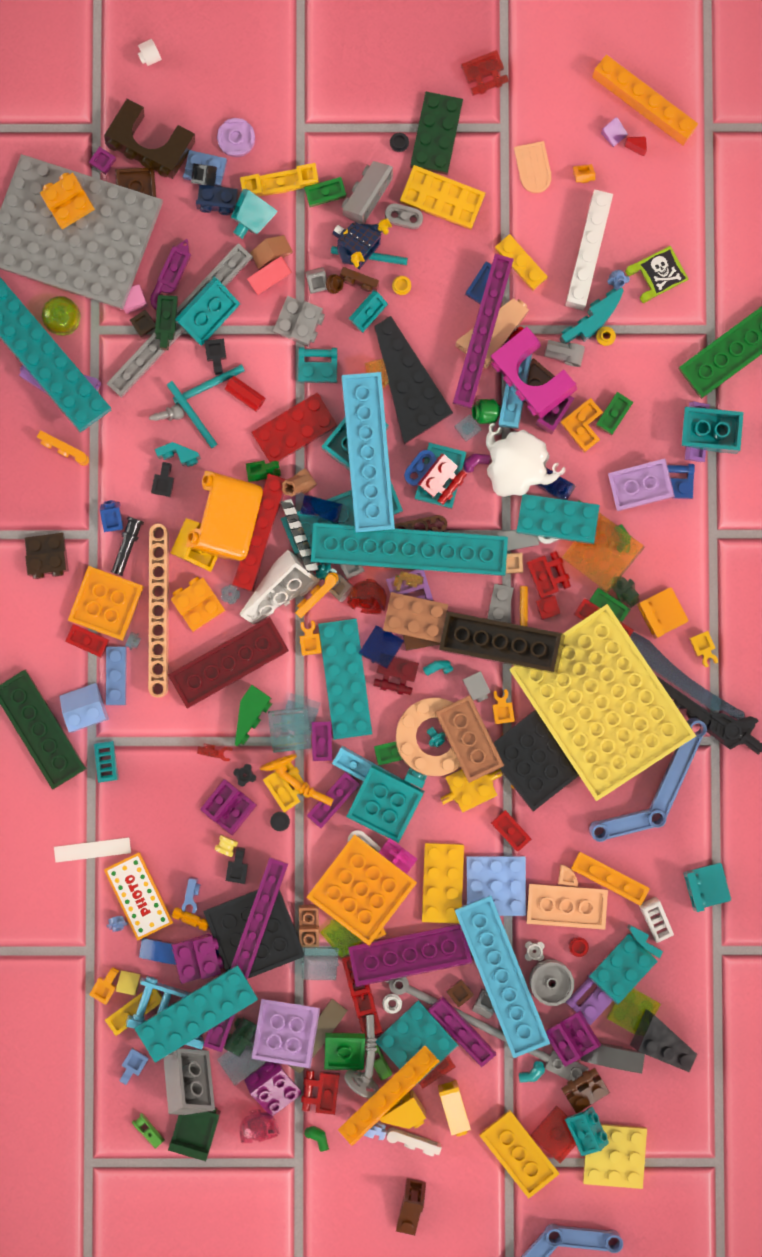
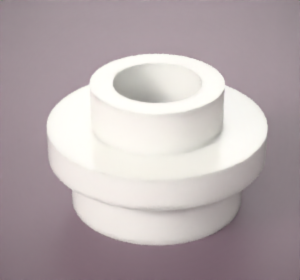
M392 993L384 997L382 1005L387 1013L394 1014L401 1009L402 1000L398 995ZM390 1000L396 1002L394 1007L389 1006L388 1002Z

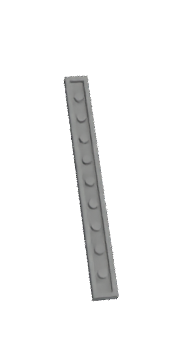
M238 243L177 308V316L214 277L226 287L249 263L253 256ZM177 321L174 340H169V347L185 331ZM155 332L106 383L121 398L166 351L161 350L160 339H156Z

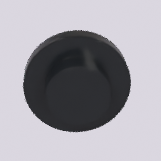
M396 133L390 139V146L395 152H404L409 146V139L403 133Z
M276 812L272 815L270 823L274 830L284 831L290 825V818L284 812Z

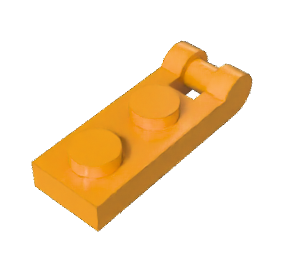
M40 430L37 438L41 440V445L49 449L53 446L59 449L57 453L66 458L70 455L80 465H88L89 457L84 452Z
M335 572L329 573L325 578V583L321 587L317 585L310 592L312 596L308 600L304 598L297 605L299 609L295 613L300 618L337 583L339 579L338 574Z

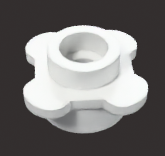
M526 942L527 952L525 959L527 961L532 959L542 961L544 959V944L542 942Z

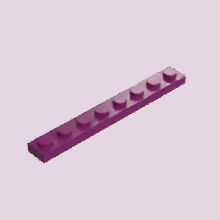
M499 254L494 255L453 404L472 408L513 258Z

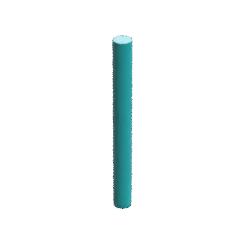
M332 246L331 254L339 255L337 247ZM373 253L368 260L407 265L408 258Z
M241 364L182 393V395L187 400L244 372V367ZM173 397L175 404H179L177 399Z
M173 381L167 384L169 390L211 449L218 445L175 383Z

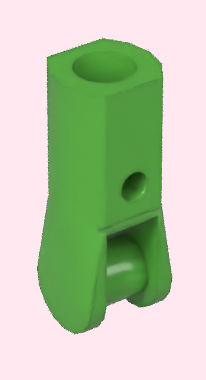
M377 1044L375 1046L377 1048L375 1054L379 1053L380 1057L374 1060V1068L380 1080H384L393 1073Z
M143 1113L140 1114L136 1121H132L134 1127L148 1140L154 1149L165 1140ZM144 1123L148 1126L146 1130L141 1127Z

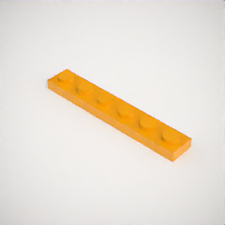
M424 1046L357 1110L338 1131L353 1146L440 1061Z

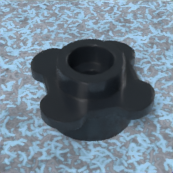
M245 764L243 768H236L234 770L239 786L243 787L246 783L256 780V775L252 773V766L250 764Z

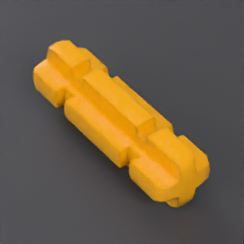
M178 907L172 913L173 918L181 919L182 922L193 927L197 926L200 930L206 931L209 927L206 919H200L199 916L187 911L183 912Z

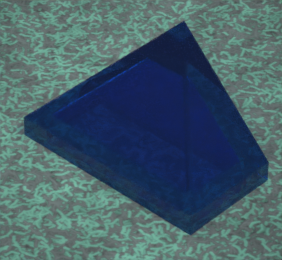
M305 495L300 514L338 523L343 504Z

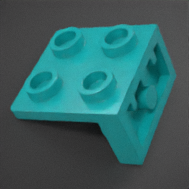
M721 863L683 872L692 908L695 912L705 911L704 908L731 901Z

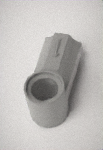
M548 340L544 357L563 361L570 366L581 367L585 347L575 343L564 344Z

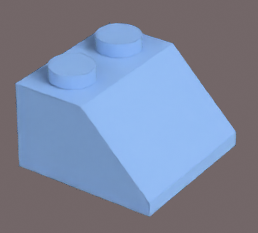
M97 683L59 696L68 732H75L109 720Z

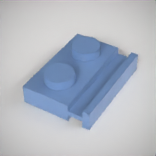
M189 150L183 178L192 180L193 163L216 166L215 186L221 187L227 158Z

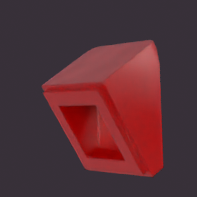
M645 136L628 137L624 144L626 148L641 156H645L647 152Z

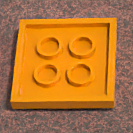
M88 566L68 621L124 641L144 586Z

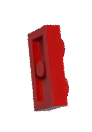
M73 624L65 642L102 658L109 640Z
M506 810L491 822L517 852L532 840Z

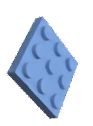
M466 856L467 904L491 895L499 916H526V857Z

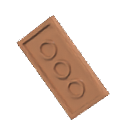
M470 695L435 711L468 783L504 766Z

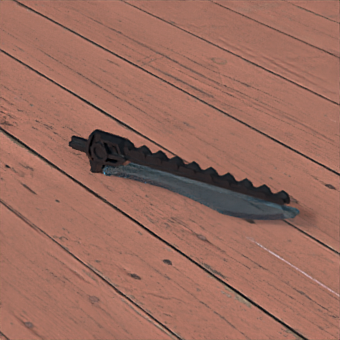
M635 632L631 634V640L651 669L710 710L724 711L730 716L737 718V721L724 713L711 714L656 676L671 699L674 700L673 702L677 708L687 710L686 715L688 719L698 718L704 722L707 727L706 732L730 750L744 744L758 755L762 752V743L751 735L755 724L758 722L757 718L745 717L743 711L709 692L685 675L649 640Z

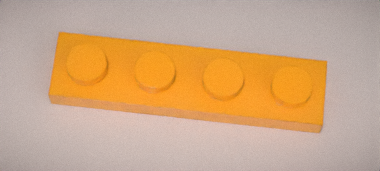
M580 851L571 867L573 871L640 906L650 889Z

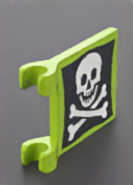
M671 246L628 266L625 270L627 276L641 271L651 290L640 296L642 303L648 302L689 279Z

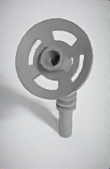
M366 1015L367 1039L365 1041L367 1043L365 1046L367 1048L365 1050L367 1051L365 1072L349 1070L344 1076L347 1085L355 1093L368 1099L379 1090L378 1085L372 1078L375 1051L377 1050L375 1047L377 1046V1043H375L377 1039L375 1038L374 1015ZM371 1088L374 1090V1092L366 1091V1089Z

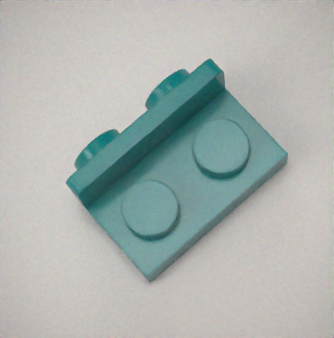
M589 1107L586 1111L568 1116L565 1119L581 1156L601 1151L609 1144L607 1134L603 1130L599 1116L595 1113L593 1107Z

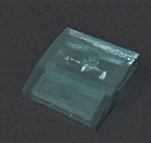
M307 707L268 711L273 753L312 748Z

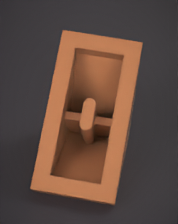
M284 235L267 238L250 252L259 270L281 256L284 258L293 253Z

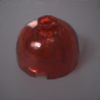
M366 579L355 583L347 599L348 606L354 610L356 607L361 608V613L380 614L382 610L385 611L387 603L385 589L373 579Z

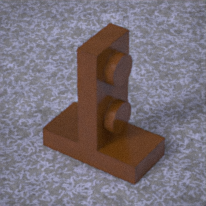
M407 1178L396 1232L415 1236L420 1214L424 1208L426 1182Z

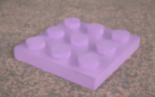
M261 999L251 1059L311 1068L320 1008Z

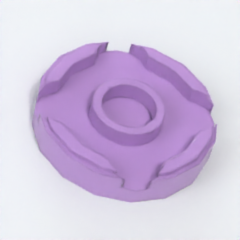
M228 119L218 129V145L228 156H245L254 147V129L244 119Z

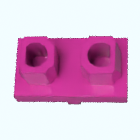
M390 838L379 851L382 856L406 874L418 860Z

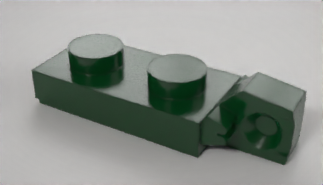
M158 295L155 334L156 339H160L161 350L169 351V340H174L178 296Z

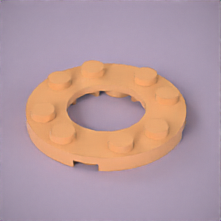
M428 698L418 701L403 713L397 724L396 746L403 761L412 770L422 775L443 776L461 767L452 747L441 756H431L419 748L416 740V733L420 724L427 719L437 718L435 711L453 703L449 700Z

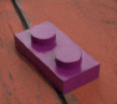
M331 721L312 722L313 761H332Z

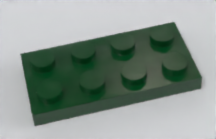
M425 92L410 168H413L415 165L431 172L448 175L463 99Z

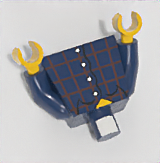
M382 219L378 224H358L353 222L347 229L337 225L333 235L338 238L337 250L341 261L344 264L354 265L360 270L381 245V233L383 232L385 235L389 233L388 227H392L390 221Z

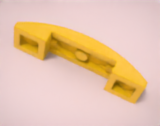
M316 163L296 166L297 169L262 176L254 174L240 177L242 190H250L257 196H267L317 184L319 180Z

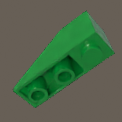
M254 685L250 686L240 701L235 739L236 746L246 743L250 737L248 735L250 729H255L261 721L259 716L262 712L267 713L272 706L270 702L272 698Z

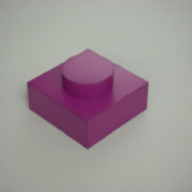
M99 146L90 159L89 164L106 175L116 161V157Z

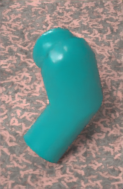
M437 660L423 667V670L429 676L440 669H443V672L447 674L453 671V667L449 660Z
M536 1061L533 1064L534 1068L530 1072L519 1073V1083L537 1081L545 1072L543 1062Z

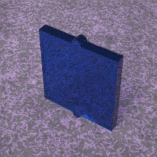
M376 625L359 654L370 659L372 663H377L387 669L404 640L393 635L391 632L383 631L382 628Z

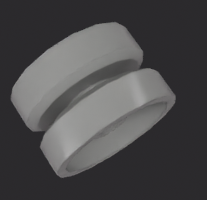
M545 959L538 962L532 968L529 975V986L533 995L541 1003L548 1006H558L565 1003L571 997L574 990V978L570 970L562 962L555 959ZM550 980L555 981V984L552 983V986H549L548 983Z

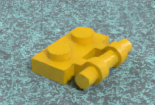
M290 762L286 766L288 773L301 784L305 783L307 786L308 783L303 781L299 775L300 771L298 768L294 767L292 762ZM276 771L263 779L283 812L301 802L297 796L299 791L297 789L293 790L288 782L282 779L279 774H276Z

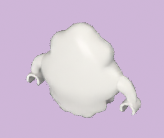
M495 423L490 424L486 437V446L490 451L492 463L487 468V475L492 482L493 491L497 496L524 495L531 485L551 484L560 475L565 473V467L560 472H556L559 463H555L552 467L553 473L547 474L546 462L549 459V454L546 450V444L525 430L510 432L506 439L495 441L494 436L501 434L502 428L499 427L496 432H493Z

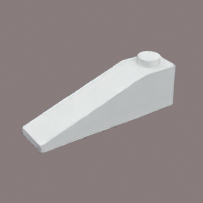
M287 550L274 562L240 612V615L254 625L273 614L274 609L283 604L285 606L290 604V600L299 595L302 597L307 594L320 580L312 571L307 573L304 562Z

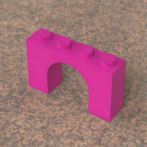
M526 327L491 355V365L497 373L502 372L505 376L503 380L509 387L513 386L517 390L515 392L517 397L521 401L525 400L529 406L527 408L533 416L537 414L541 419L577 390V386L565 370H562L550 381L540 386L527 385L519 378L518 371L522 362L541 347L538 338Z

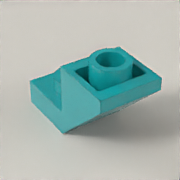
M174 442L155 449L157 457L159 459L163 458V460L174 457V453L177 452L183 466L187 465V467L196 465L198 463L197 460L201 459L198 452Z

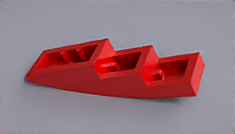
M350 956L342 958L362 1033H365V1038H367L366 1015H374L375 1035L383 1033L370 984L356 987Z

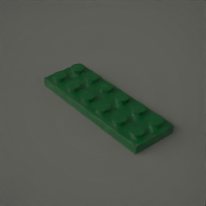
M25 669L0 684V705L52 790L87 769L28 671Z

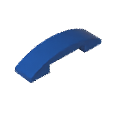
M142 938L139 958L176 965L171 944L175 943ZM217 949V950H215V951H216L217 957H219V951H218V949Z

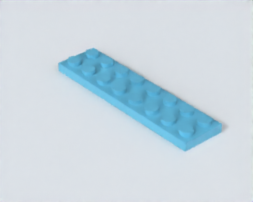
M381 372L342 375L355 533L393 530L395 526Z
M487 896L455 909L513 1058L550 1044L492 896Z

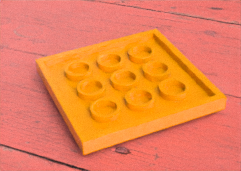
M354 834L306 898L370 946L417 882Z

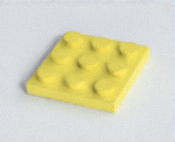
M601 1124L607 1134L609 1144L601 1151L585 1155L583 1184L643 1189L647 1128Z

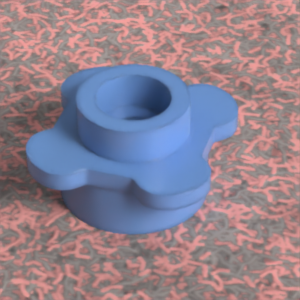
M615 270L610 274L607 282L618 290L625 283H628L630 278L625 276L622 270Z
M116 916L108 920L107 928L113 932L121 931L124 929V926L128 925V922H125L123 916Z

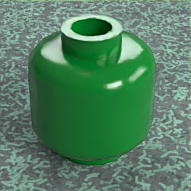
M478 399L472 405V417L478 424L496 423L498 417H500L501 406L498 405L495 399Z

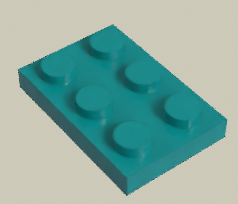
M214 277L175 320L202 346L237 309L240 303Z
M429 443L427 450L434 453L436 460L441 454H444L458 466L453 472L455 475L462 470L467 452ZM425 458L424 464H428L430 459ZM448 479L442 487L446 489L452 480ZM418 485L415 500L452 509L457 488L452 493L453 497L442 505L437 501L441 496L439 492L432 497Z
M628 934L590 974L589 978L618 1005L658 961Z

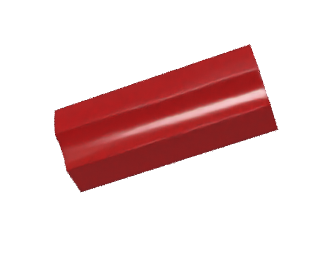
M235 376L229 380L224 389L255 412L261 408L266 399Z

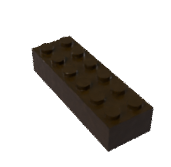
M447 611L439 650L446 653L557 674L565 635L558 632Z

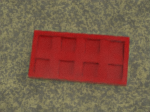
M317 392L251 433L271 463L283 460L338 425Z

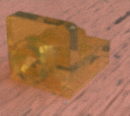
M401 571L400 575L396 574L393 586H396V591L400 592L402 581H406L407 586L417 588V585L422 586L424 577Z

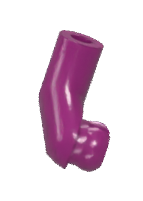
M472 454L464 460V471L468 473L473 472L474 467L478 463L489 465L490 455Z

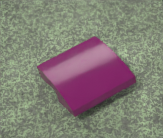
M224 779L200 810L230 835H234L257 804Z
M581 1011L576 1012L545 1031L549 1042L565 1067L601 1046Z

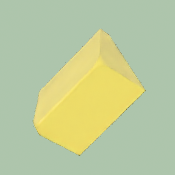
M121 970L116 992L136 995L141 974Z

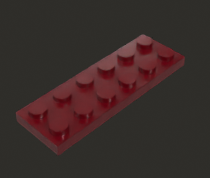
M269 617L168 674L188 709L289 652V649Z

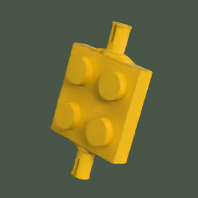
M462 769L445 777L450 786V793L440 797L443 805L454 800L458 803L463 813L498 796L493 787V780L503 776L502 773H499L501 770L498 769L468 783Z

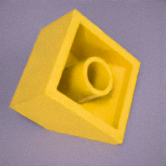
M186 518L170 554L211 572L218 557L186 547L188 534L193 529H200L201 523Z
M412 1090L404 1095L380 1121L407 1129L412 1127L418 1128L424 1124L426 1112Z

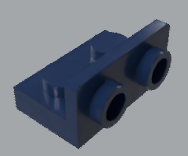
M199 184L196 207L204 213L217 211L221 215H230L237 204L238 189Z

